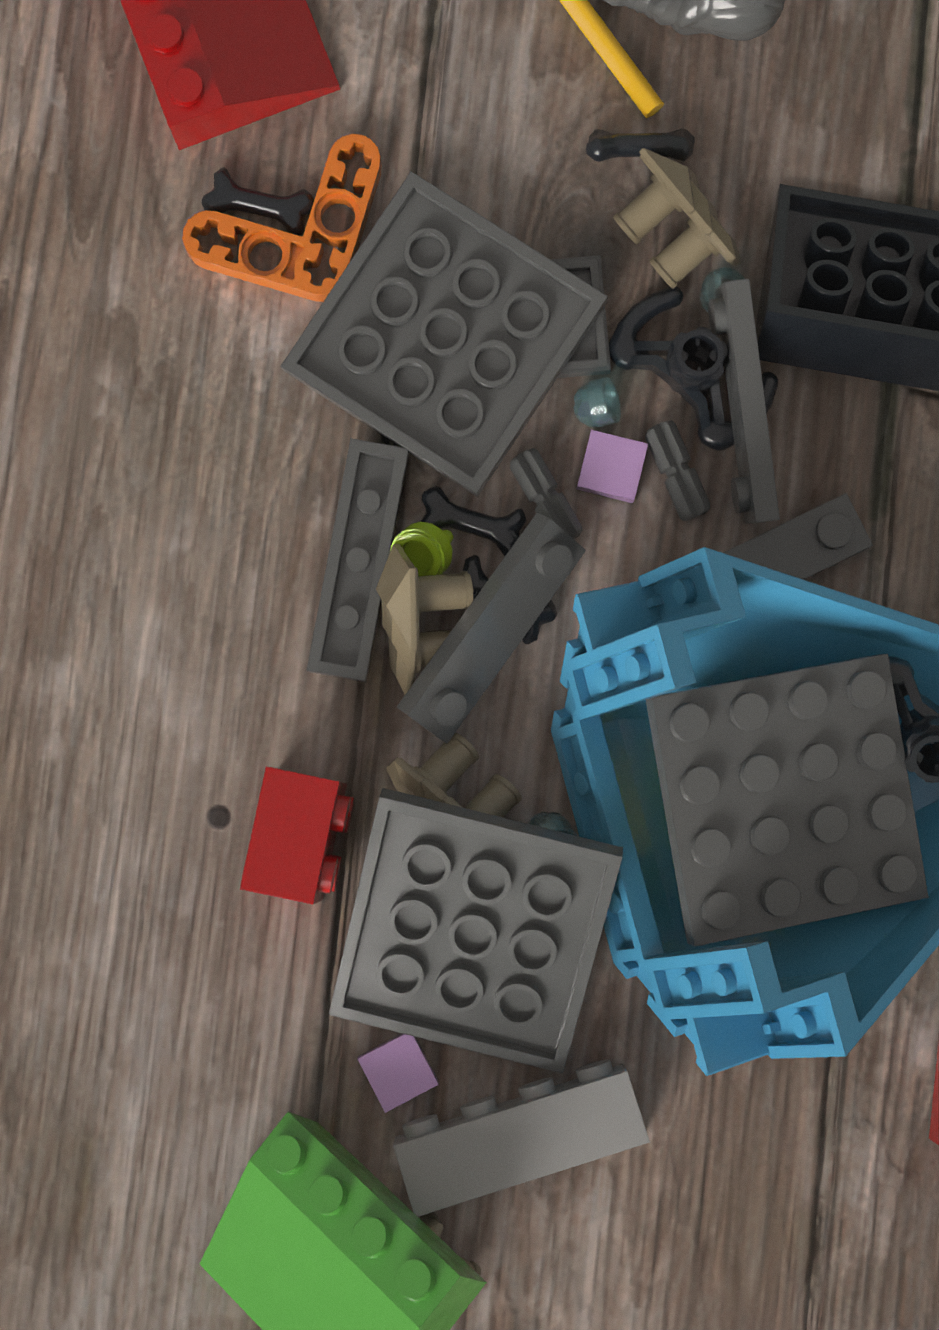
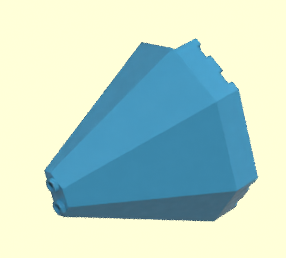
M706 547L642 574L636 582L576 594L573 611L577 614L579 621V633L577 639L569 640L566 644L560 683L568 689L565 708L554 711L551 733L579 837L623 847V857L604 923V930L613 963L626 979L637 976L650 991L647 1004L674 1037L685 1034L694 1044L697 1056L696 1064L706 1076L766 1055L771 1059L846 1057L939 946V782H925L915 772L908 771L929 898L705 945L692 946L687 944L646 700L679 690L870 655L888 654V656L898 657L910 663L914 669V679L919 692L939 706V624ZM909 695L904 696L911 711L914 709ZM898 713L899 723L901 724V718Z

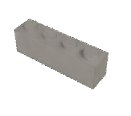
M610 1059L596 1061L575 1070L577 1079L559 1085H554L552 1077L544 1078L519 1087L520 1097L497 1104L495 1096H488L462 1105L460 1107L462 1116L439 1123L437 1114H432L403 1124L404 1134L395 1137L393 1148L413 1213L419 1217L650 1143L625 1066L621 1064L612 1067Z

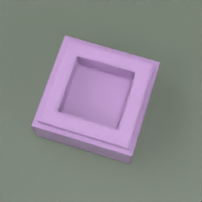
M591 430L576 489L633 503L648 443Z
M402 1033L357 1058L385 1113L439 1085V1081L415 1036Z

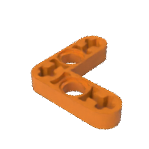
M361 134L342 136L333 144L328 154L303 237L217 211L205 210L196 213L188 219L183 228L182 240L189 257L196 265L204 269L312 301L324 302L358 251L381 177L382 164L378 147L370 138ZM355 152L363 153L365 164L369 166V169L359 168L354 178V193H363L361 198L344 189L347 180V170L345 163L341 160H351ZM333 184H335V185L338 186L340 189H338V188H332V189H331V186H332ZM335 204H344L350 207L355 214V221L352 226L340 233L332 232L322 224V216L325 210ZM211 228H217L222 241L238 246V234L245 235L239 244L238 263L231 262L234 258L231 248L213 245L209 253H203L201 243L196 239L198 234L207 236ZM317 238L333 247L329 264L331 272L336 275L335 279L325 278L321 286L314 285L312 275L307 271L308 267L318 268L321 264L324 249L322 243H314ZM263 242L274 243L282 250V259L279 265L269 271H260L254 268L249 261L253 248ZM335 247H338V248H345V247H346V250H345L344 253H342V252H340V251H339L337 248H335Z

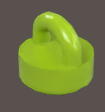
M420 521L410 524L394 538L391 549L393 544H400L415 568L417 567L418 576L440 575L449 568L452 561L453 548L451 543L454 535L450 530H441L432 523Z

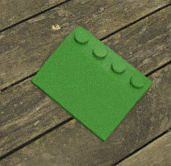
M291 1112L285 1114L248 1161L200 1262L203 1269L262 1330H450L487 1283L323 1126L316 1121Z

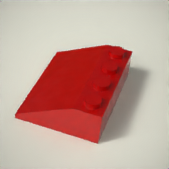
M120 0L179 150L340 90V85L306 0Z

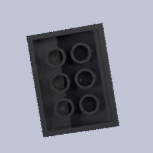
M780 184L777 192L757 313L756 335L759 359L772 363L939 391V211Z

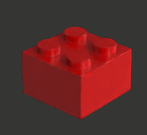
M266 766L240 890L312 905L322 901L324 893L331 894V891L335 892L342 862L341 856L332 855L337 832H348L355 799L345 796L347 784Z

